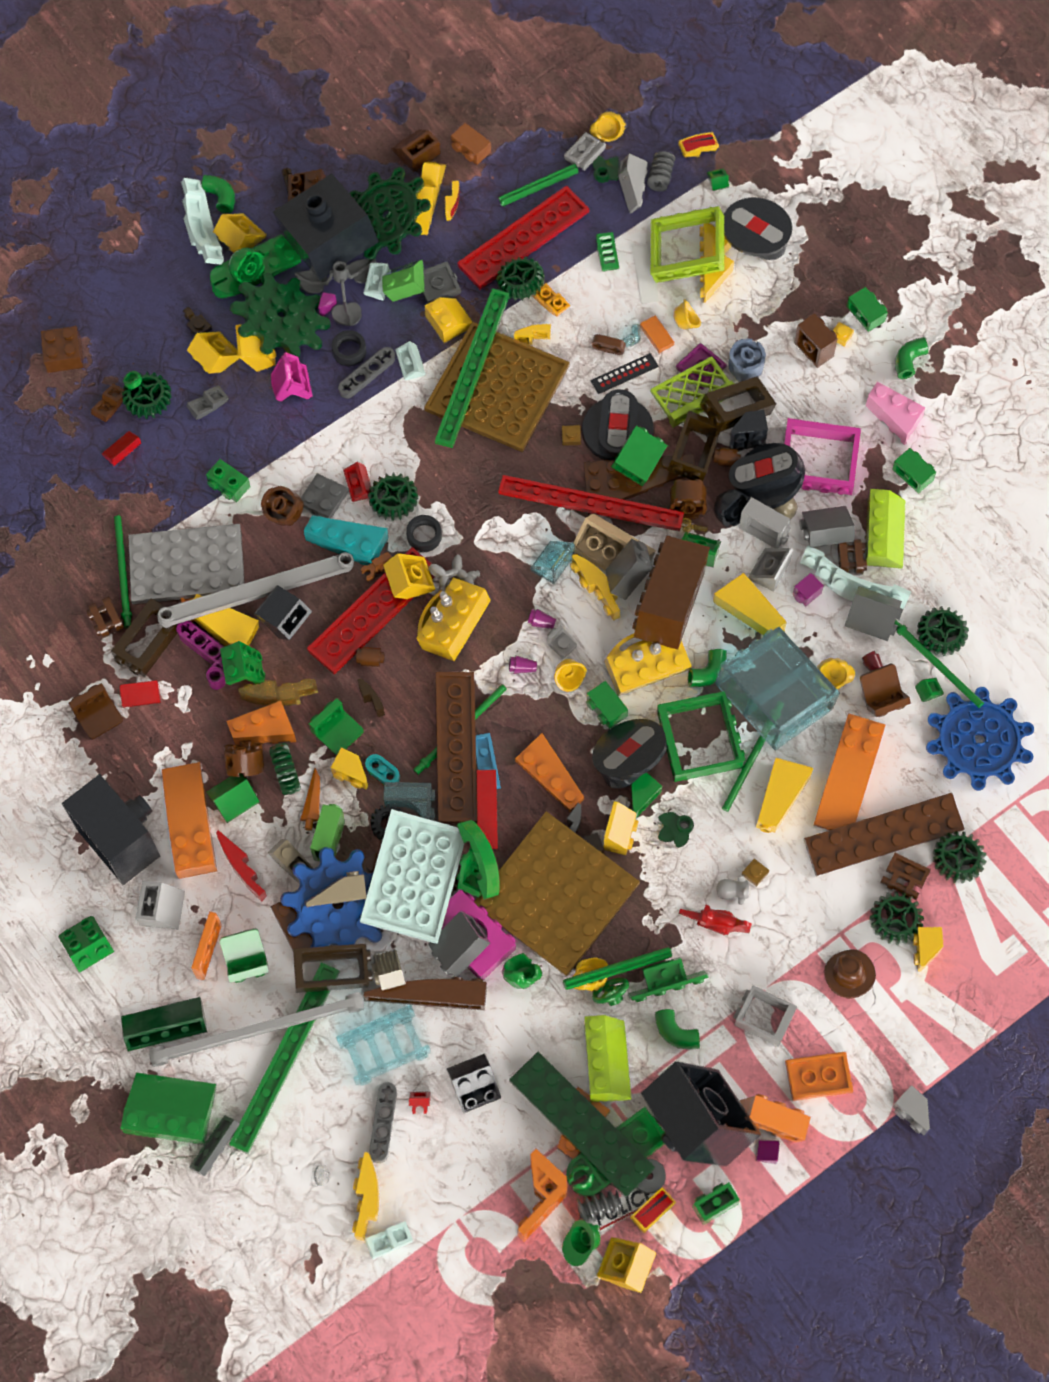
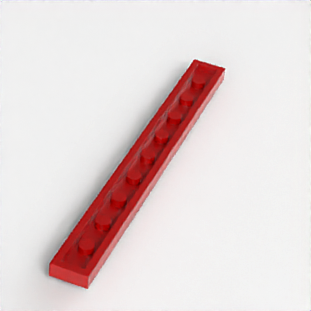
M506 475L502 476L498 490L499 495L591 514L594 513L596 515L678 532L681 530L684 512Z

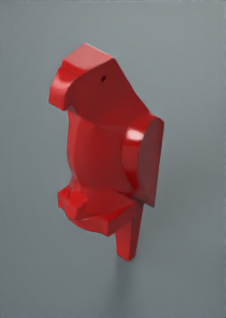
M705 905L701 913L684 909L679 910V914L698 921L697 925L722 935H728L731 932L750 933L752 923L736 918L730 911L710 909L709 905Z

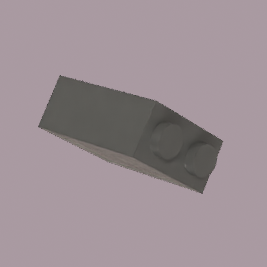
M846 506L802 512L799 526L800 530H803L804 540L808 541L810 547L855 541V525Z
M631 538L605 570L610 593L624 600H627L652 570L648 549L643 542Z
M859 586L844 626L888 641L890 635L894 636L898 625L894 624L895 620H900L903 609L900 608L902 601Z
M460 911L441 930L438 943L430 942L428 945L432 950L431 954L441 963V969L446 974L451 973L458 977L490 942L474 918Z

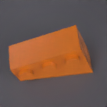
M281 701L226 721L235 745H240V741L251 740L252 744L296 742L293 729Z
M761 1094L740 1100V1103L758 1130L761 1128L771 1132L773 1136L796 1143L805 1141L811 1117L805 1115L803 1110L797 1108L792 1110L787 1108L785 1103L769 1101L767 1096Z

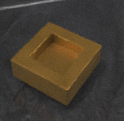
M580 425L562 426L563 446L581 445Z
M754 858L741 875L757 887L770 870Z

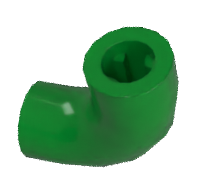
M204 175L202 189L205 193L217 195V210L222 213H232L235 205V192L231 185L223 178Z
M925 337L908 341L898 350L895 357V369L899 379L912 377L916 373L913 360L916 357L928 354V345Z
M724 649L708 650L707 665L704 668L689 669L688 686L705 687L717 682L725 672L727 651Z
M663 1009L655 1012V1021L659 1034L668 1044L678 1049H700L698 1028H680L676 1023L675 1011L673 1009Z

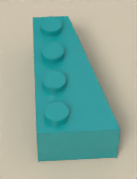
M313 515L304 529L306 541L339 555L345 552L350 553L355 562L365 566L370 565L372 560L379 557L389 539L387 528Z

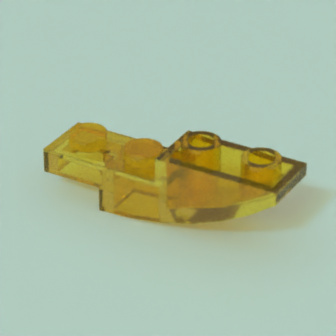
M309 678L303 679L298 683H285L280 687L277 686L276 680H265L261 684H247L242 688H238L242 700L264 706L279 701L282 702L283 706L301 704L300 697L318 693L315 679Z

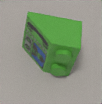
M418 260L390 269L382 276L383 293L394 302L425 292L423 261Z

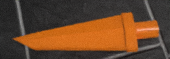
M316 768L313 771L300 819L305 821V830L312 831L313 822L319 819L320 776Z

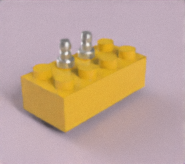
M453 577L445 588V592L440 590L428 602L422 612L416 638L424 651L455 661L491 601L485 588Z
M634 633L616 644L604 660L617 696L688 671L692 667L682 641L678 650L658 643L655 644L641 640L632 644L624 651H620L619 647L634 638Z

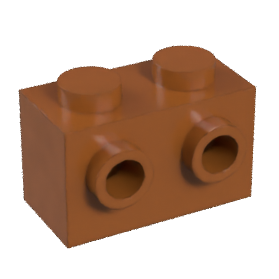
M466 123L451 135L452 148L456 152L462 153L468 161L476 165L491 153V142Z

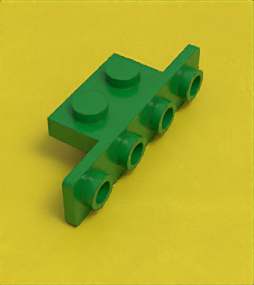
M678 957L642 968L647 988L628 993L632 1001L641 1002L646 1000L647 996H661L670 989L681 990L690 983H693V985L703 983L704 979L709 978L704 970L686 976L682 959Z

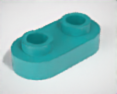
M373 754L366 759L367 771L385 786H395L399 782L400 774L398 769L382 756ZM373 764L379 765L377 768L372 767ZM392 775L393 779L388 780L387 776Z

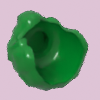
M524 953L507 960L501 971L503 979L517 989H527L542 977L541 967L538 964H533L532 959H529Z

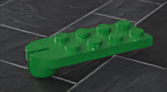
M282 234L252 248L264 257L263 264L265 267L262 275L270 273L275 276L301 263V257ZM229 260L216 266L210 273L212 292H215V296L218 298H228L240 294L238 287L241 283L231 275L228 267ZM261 276L257 281H251L249 283L253 286L260 284Z
M643 1107L616 1127L646 1158L665 1145L661 1138L664 1131L646 1107ZM582 1154L576 1156L567 1167L566 1177L569 1186L584 1175L587 1177L581 1183L572 1186V1190L582 1197H591L593 1194L597 1195L611 1185Z

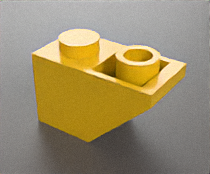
M341 748L330 767L333 777L340 781L346 780L357 789L363 788L367 790L368 783L359 755Z
M918 927L917 934H914L912 941L913 946H916L914 965H917L918 971H923L941 952L943 948L942 927Z

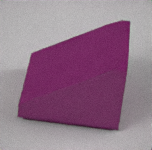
M321 294L318 307L320 316L324 317L337 304L335 294Z
M758 1140L756 1161L777 1164L780 1141Z

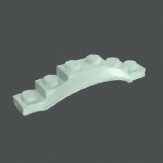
M183 178L181 184L185 197L182 201L186 211L184 221L191 245L196 246L198 254H203L205 263L221 265L224 261L221 252L222 247L218 242L217 236L213 233L214 227L205 191L202 189L200 180Z
M809 545L806 547L800 563L816 570L815 575L821 577L823 582L839 596L853 601L855 593L860 586L902 601L900 608L904 610L911 591L895 584L893 586H886L853 576L829 561L824 556V552Z

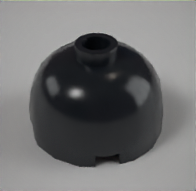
M730 489L717 496L714 505L716 518L726 527H729V525L737 526L740 523L742 510L750 498L739 490Z

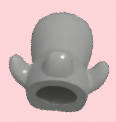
M739 876L738 881L722 879L716 887L717 895L725 900L738 898V904L742 905L745 899L749 898L748 880H745L743 876Z

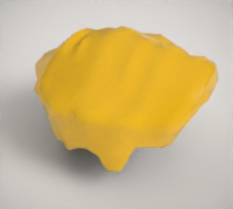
M605 112L599 115L596 122L591 125L590 133L602 142H611L617 140L623 134L626 124L620 114Z
M840 658L825 659L815 669L817 682L830 690H838L845 684L852 682L855 678L854 668Z
M597 957L584 959L577 964L573 976L608 966L605 960ZM607 978L574 989L599 990V988L605 985Z

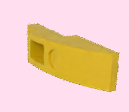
M577 554L572 555L570 566L572 571L579 575V582L582 588H586L588 593L594 591L598 601L601 600L603 602V609L606 615H610L613 621L620 618V609L615 602L618 596L610 593L607 576L590 561Z
M364 1152V1156L359 1158L358 1170H360L359 1178L355 1177L353 1190H356L357 1197H362L363 1199L358 1201L357 1212H359L358 1221L354 1220L352 1233H355L357 1240L362 1241L365 1240L368 1221L377 1222L379 1212V1185L369 1152Z

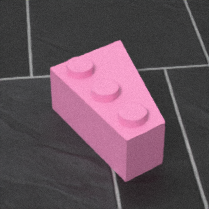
M879 382L875 384L869 393L866 407L880 421H883L889 427V430L901 439L904 445L923 418L926 408Z

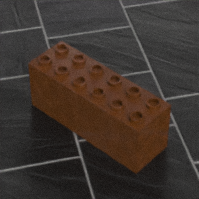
M667 535L664 542H660L658 553L660 554L655 555L653 562L655 567H652V570L649 572V578L651 579L646 580L644 586L646 592L642 591L639 601L641 605L637 604L635 616L638 617L634 619L632 629L635 630L634 638L679 649L705 574L710 547Z

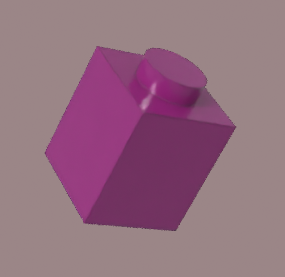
M810 573L794 586L793 596L798 603H802L806 607L822 594L824 585Z

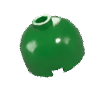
M252 248L238 249L229 260L228 267L231 275L239 283L257 281L265 267L263 264L264 257Z

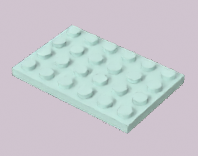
M391 809L360 923L437 944L464 847L459 829Z

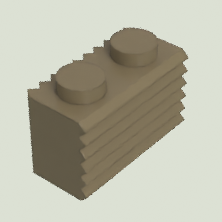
M394 949L393 951L378 953V955L374 954V963H371L376 985L380 984L382 991L405 985L397 951Z

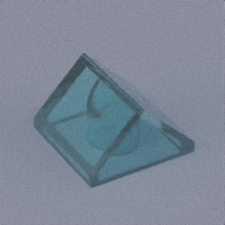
M550 541L530 570L555 584L572 561V555L575 554V544L573 542Z

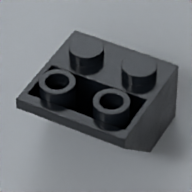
M764 410L745 412L731 430L728 448L737 449L740 452L744 449H754L766 444L768 426Z
M277 585L254 614L279 639L290 640L312 611L298 597Z
M485 1054L446 1068L463 1113L501 1099L492 1068Z

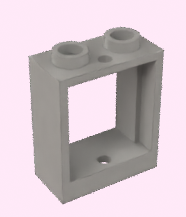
M752 497L742 510L739 528L773 548H779L781 544L785 545L791 529L788 517Z
M753 985L751 990H746L742 1001H744L743 1007H738L733 1016L736 1019L735 1026L779 1047L797 1006ZM754 997L785 1012L775 1035L743 1021Z

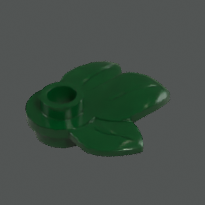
M598 156L593 161L595 169L594 178L597 182L605 183L609 180H619L620 168L618 157L604 160L601 156Z
M674 812L661 814L658 819L664 827L661 829L658 839L662 842L674 841L677 848L686 845L689 841V833L694 828L692 818L686 815L679 816ZM686 823L688 827L682 828L680 825Z

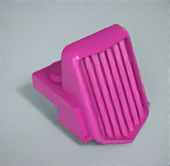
M285 352L280 357L271 374L272 389L276 400L283 401L292 394L305 399L311 398L313 395L306 365L299 362V357Z

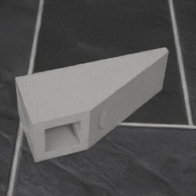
M628 154L621 161L618 175L629 213H633L637 208L639 209L643 203L644 180L648 172L646 169L647 161L632 154Z

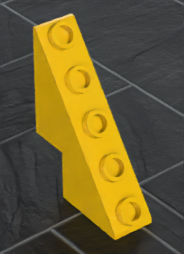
M423 163L421 178L424 180V188L418 193L417 198L428 199L431 203V208L417 217L416 222L422 227L421 235H428L446 168L445 164Z
M711 223L703 224L699 228V237H703V241H700V252H703V256H700V258L716 256V227ZM725 237L724 271L700 275V282L703 283V287H700V298H704V303L707 302L733 271L734 261L725 256L726 252L731 248Z

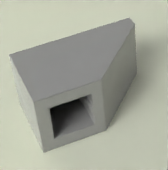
M911 1085L897 1100L893 1108L901 1119H906L911 1123L910 1126L915 1132L925 1135L930 1129L928 1101Z

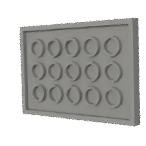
M240 524L129 535L132 604L147 603L150 598L157 602L180 600V598L190 599L194 598L196 594L206 596L245 584Z

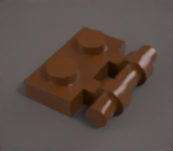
M895 852L886 869V872L892 874V877L890 879L883 876L880 883L886 885L890 890L894 889L900 893L905 892L906 898L912 896L913 899L917 900L920 893L912 889L914 885L922 889L931 869ZM900 878L909 882L908 886L906 887L896 882L897 879Z

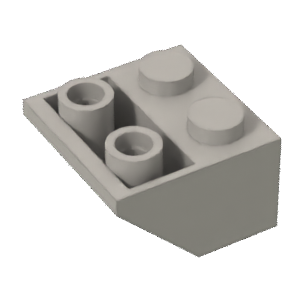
M142 881L136 913V920L139 926L179 930L185 891L162 882Z

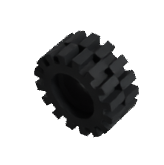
M387 804V807L381 805L379 810L376 808L374 810L375 813H372L370 819L371 830L378 840L384 838L386 829L381 827V821L385 817L390 816L391 809L402 812L400 808L397 809V806L393 805V807H390V804Z

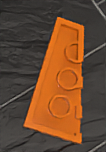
M543 733L515 758V762L569 812L573 811L576 805L584 800L583 794Z

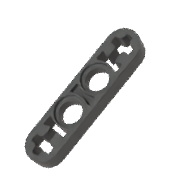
M390 347L382 348L345 378L338 387L341 397L346 399L353 397L395 362L394 350ZM376 364L379 368L372 371L369 369V366ZM358 375L365 376V380L361 382L357 381L355 378Z
M390 1082L381 1084L378 1090L369 1155L376 1163L384 1162L389 1153L397 1099V1089ZM387 1087H390L393 1094H389L388 1101L392 1102V1104L385 1102V1093L382 1092L386 1091ZM383 1107H388L391 1110L390 1115L386 1118L379 1115V1111ZM380 1127H384L388 1131L384 1138H379L376 1135V1131ZM374 1141L386 1142V1145H381L384 1155H380V1158H376V1154L373 1153L378 1150V1143H374Z

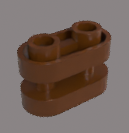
M855 539V541H852V545H847V542L838 543L839 568L849 573V570L854 569L855 575H863L864 571H867V560H863V554H865L866 550L865 542L862 543L861 539ZM848 552L853 553V562H848Z
M109 596L102 599L104 605L97 608L96 604L93 603L88 605L89 610L86 611L90 620H95L97 624L93 626L97 635H102L103 638L110 636L108 630L113 627L116 628L117 632L124 629ZM108 612L111 620L104 623L101 614Z

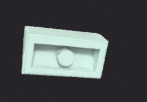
M370 263L364 295L384 300L382 276L390 270L388 264Z
M409 341L395 349L404 380L426 375L416 344Z

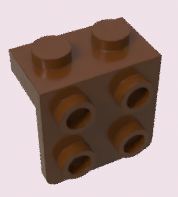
M890 663L860 676L859 679L867 710L875 717H883L891 711L903 709L906 705L911 704L910 697L901 690L897 669L894 664Z
M102 683L93 685L87 692L73 697L68 702L72 712L88 737L92 740L123 722V717L108 696Z

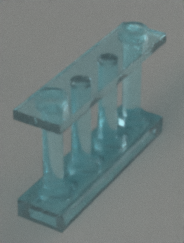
M408 1005L336 1037L340 1049L344 1047L348 1049L358 1075L353 1077L356 1085H366L372 1081V1078L416 1059L421 1061L431 1053L429 1044L422 1047L411 1022L412 1018L415 1017L412 1005ZM400 1023L405 1026L415 1049L403 1055L393 1032V1026ZM381 1031L386 1034L396 1059L387 1063L384 1062L374 1039L375 1034ZM363 1039L367 1041L377 1067L369 1071L365 1070L355 1047L356 1042Z

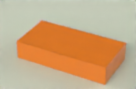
M656 315L640 323V328L658 353L674 346L673 339Z

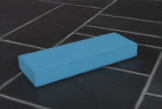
M490 733L476 735L477 770H496L497 789H501Z

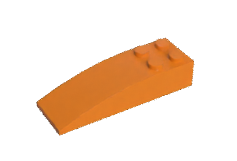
M848 713L813 824L814 826L832 830L856 822L884 733L885 724Z
M197 762L162 769L170 841L178 879L218 872L201 763Z

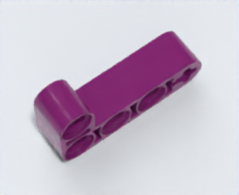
M185 621L179 623L176 629L180 640L212 665L206 672L209 686L214 690L223 688L226 685L220 648H223V646L192 622ZM198 641H204L201 645L196 644ZM214 651L218 652L215 656L210 655ZM220 676L218 680H212L213 677Z

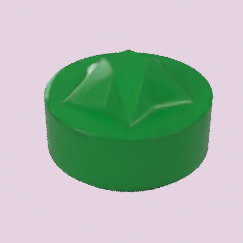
M137 371L127 373L123 379V383L128 389H135L142 382V376Z

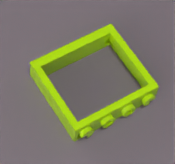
M719 206L651 219V275L656 283L724 271V215ZM715 222L716 256L661 266V232Z

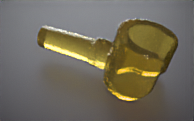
M684 518L682 522L688 526H681L684 532H690L691 530L707 532L708 527L692 524L688 518Z

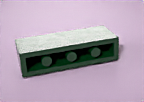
M201 997L121 1016L123 1039L128 1052L207 1032Z

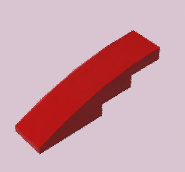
M477 770V821L492 849H498L496 770Z
M218 830L216 832L217 838L233 870L245 886L262 902L267 895L265 890L255 882L258 879L256 872L246 864L249 861L247 854Z

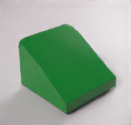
M724 169L707 172L713 191L729 187V176Z
M937 678L923 679L915 686L922 702H927L944 695Z

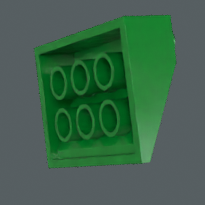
M136 1072L125 1105L120 1129L125 1134L204 1145L217 1084Z

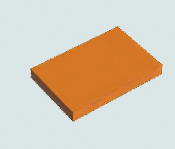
M209 912L191 967L195 977L199 980H205L222 927L217 914L214 912Z
M846 1051L785 1060L792 1101L853 1093Z

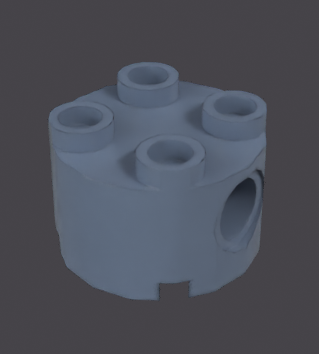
M749 338L740 339L732 345L729 353L728 367L737 381L741 382L762 375L766 358L765 348L758 341L756 343L753 339Z

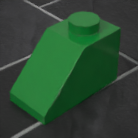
M647 772L634 781L631 786L632 811L636 813V818L662 792V785Z

